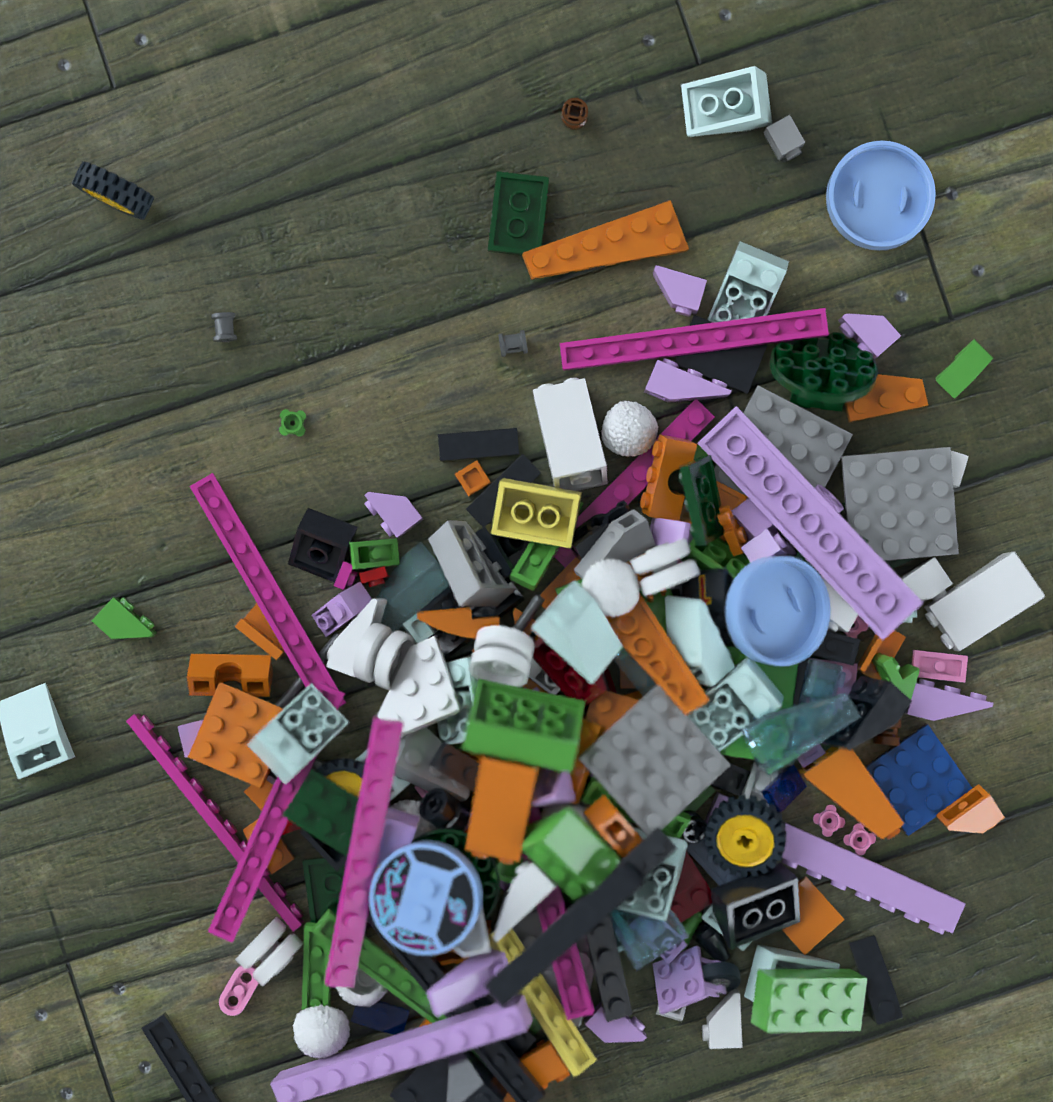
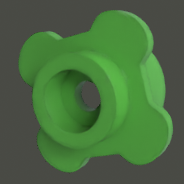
M283 410L280 413L282 426L279 428V432L283 436L296 434L298 437H301L305 434L306 430L303 426L306 414L304 411L290 412L289 410ZM295 421V425L292 426L290 422Z

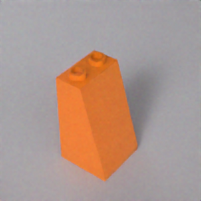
M831 746L825 750V754L806 767H801L797 770L804 779L881 839L886 837L888 840L900 833L899 827L904 825V822L853 749L849 751Z
M484 754L480 764L465 850L472 851L471 854L479 858H487L488 855L498 857V861L506 864H514L515 861L519 862L523 855L521 849L533 807L531 801L541 766H531L525 762L511 759L503 760L496 756Z

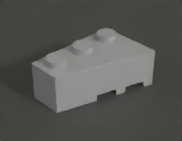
M446 521L428 539L460 606H498L517 589L512 582L508 584L499 573L500 565L497 562L492 564L483 552L486 547L466 521Z
M427 727L401 737L394 771L395 776L428 792L435 788H441L460 802L468 798L470 789L429 765L442 742Z

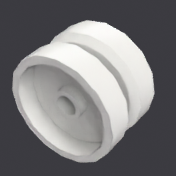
M686 538L670 544L666 542L645 551L646 554L630 560L636 574H642L650 570L654 573L643 578L639 583L644 596L700 574L695 560H687L679 564L676 561L688 555L691 551Z
M373 623L366 630L357 647L353 663L354 676L368 683L375 680L376 685L390 690L410 646L414 645V638L410 634L399 630L392 633L390 627L380 623Z
M504 626L482 628L477 633L474 646L475 652L472 654L469 671L477 680L484 679L521 687L528 680L529 663L533 657L535 644L528 635L513 628Z
M278 917L235 959L244 969L250 968L258 959L262 962L254 970L252 976L261 986L271 979L274 974L277 975L293 959L294 953L303 944L295 934L288 935L281 943L277 941L286 931V925Z

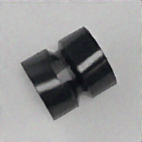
M441 788L430 790L423 797L419 806L420 816L438 829H457L463 831L470 818L468 807Z

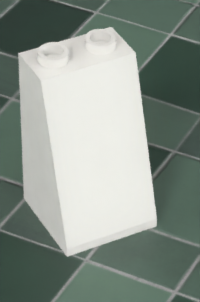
M569 378L560 384H543L538 389H534V401L554 487L579 491L608 484L606 462L585 378Z
M1015 552L1002 553L948 590L945 596L925 606L924 608L928 612L925 616L934 628L937 626L943 634L940 638L949 650L953 648L954 651H961L1044 598L1045 595Z

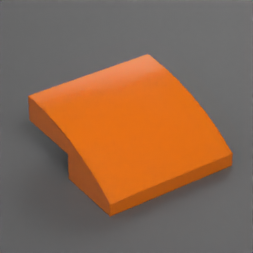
M805 876L798 882L800 922L782 929L804 955L845 920Z

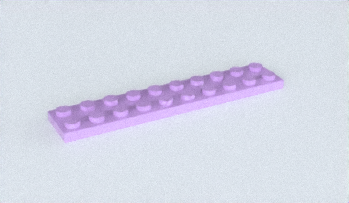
M737 406L697 443L708 455H711L713 461L882 640L923 604L917 595Z

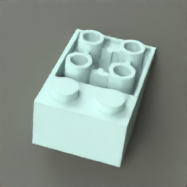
M740 241L707 320L715 323L767 316L785 276L789 261Z
M667 596L665 598L667 636L697 682L703 685L714 686L735 666L730 658L729 650L724 646L720 638L718 628L714 625L708 613V607L702 600Z
M472 657L446 663L462 712L437 722L440 741H444L449 745L464 742L478 680L469 671Z
M746 657L735 665V668L717 684L710 686L704 692L709 702L687 716L720 752L781 707L784 696L758 664Z
M46 683L0 701V723L8 755L18 779L75 757Z
M310 684L269 722L247 746L287 784L349 721Z
M634 828L643 840L647 837L641 829ZM667 836L677 849L644 879L646 883L618 906L617 909L666 921L682 871L688 847L687 842Z

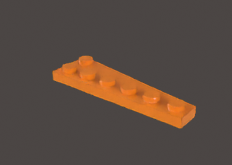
M670 200L523 252L522 256L532 280L565 274L571 271L577 272L599 266H610L627 261L633 262L644 258L683 253L688 251L689 247Z
M640 592L638 603L633 606L629 613L620 616L616 615L615 617L604 615L623 648L656 685H660L669 699L685 716L709 702L708 697Z

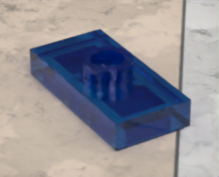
M793 764L787 766L761 793L765 800H767L768 805L773 804L776 807V812L780 811L781 813L807 785Z
M378 1001L371 1007L355 1006L351 1022L397 1035L404 1032L410 1010Z

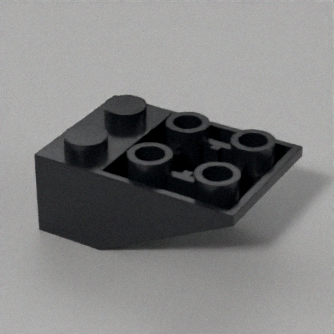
M861 676L854 682L850 693L840 703L836 714L823 728L822 734L817 741L850 751L897 724L912 700L892 682Z

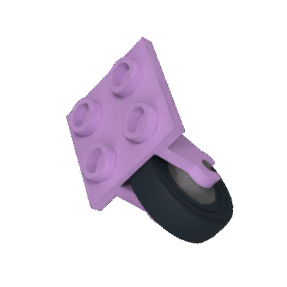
M699 946L680 952L669 964L664 959L653 963L659 1011L662 1015L708 996L719 997L720 994H726L736 989L741 982L740 972L735 964L701 957Z

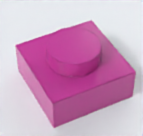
M343 561L334 584L335 587L346 590L348 586L354 585L358 572L352 569V564Z

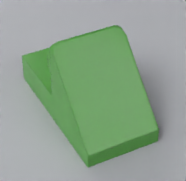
M397 538L350 542L352 569L400 565Z
M882 653L876 654L872 662L881 680L892 682L911 699L919 675V668L910 664L900 668L898 662L893 657Z

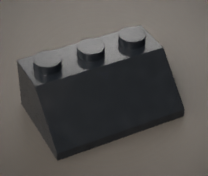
M781 862L777 863L773 869L769 867V871L765 874L759 871L758 876L752 877V874H749L747 877H741L711 889L712 911L730 950L800 922L798 878Z

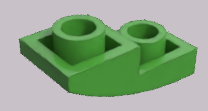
M973 339L955 356V360L936 377V381L955 399L984 370L993 357Z

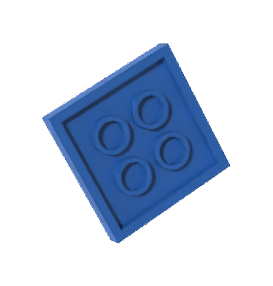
M925 724L902 740L900 746L895 745L865 766L904 822L901 828L907 836L934 819L939 812L972 789L928 724Z

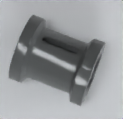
M220 312L211 314V318L215 321L213 341H236L237 335H234L233 328L235 313Z
M520 330V333L498 334L502 357H505L508 353L521 351L524 354L528 353L525 330Z

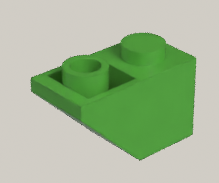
M113 597L92 620L111 639L154 637L157 634L152 629L155 626L154 623L144 615L139 617L133 611L135 606L125 597L122 599Z

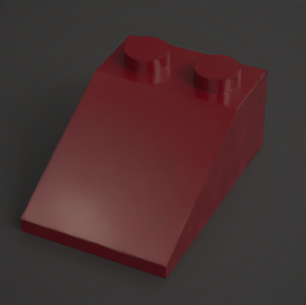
M540 637L534 642L535 648L532 658L568 698L585 701V706H587L606 691L601 674L591 684L544 639Z
M687 851L666 919L671 929L712 904L711 890Z

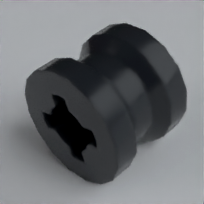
M684 811V813L690 815L691 821L682 836L689 843H699L706 837L707 823L695 811Z

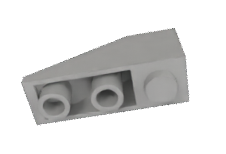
M633 509L612 521L575 567V574L583 580L590 567L602 559H615L626 563L653 547L655 542L647 519Z

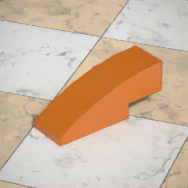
M470 607L417 611V619L444 632L467 638H476L478 631L482 628L500 626L498 615L472 618Z

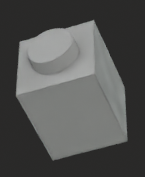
M790 115L766 127L764 135L779 161L785 157L787 160H791L802 153L800 149L805 144V141Z

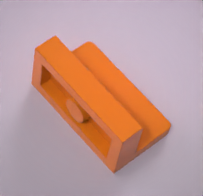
M256 603L246 617L241 618L235 627L274 659L280 660L285 651Z
M895 630L884 640L875 634L858 663L857 671L869 678L881 680L872 662L873 657L878 653H882L894 658L906 637Z

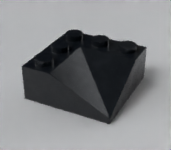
M468 1049L414 1066L396 1083L390 1096L396 1102H503L508 1092L492 1072Z

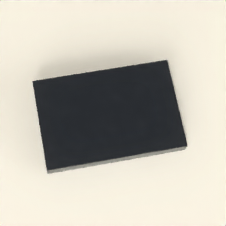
M694 315L689 326L713 322ZM767 344L680 355L676 357L675 362L678 364V367L698 371L705 378L722 381L727 384V387L748 394Z

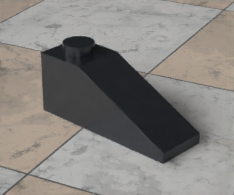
M875 935L848 942L857 972L867 977L865 997L872 1020L877 1025L903 1018L894 986Z

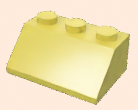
M503 478L499 483L491 534L571 548L582 492Z

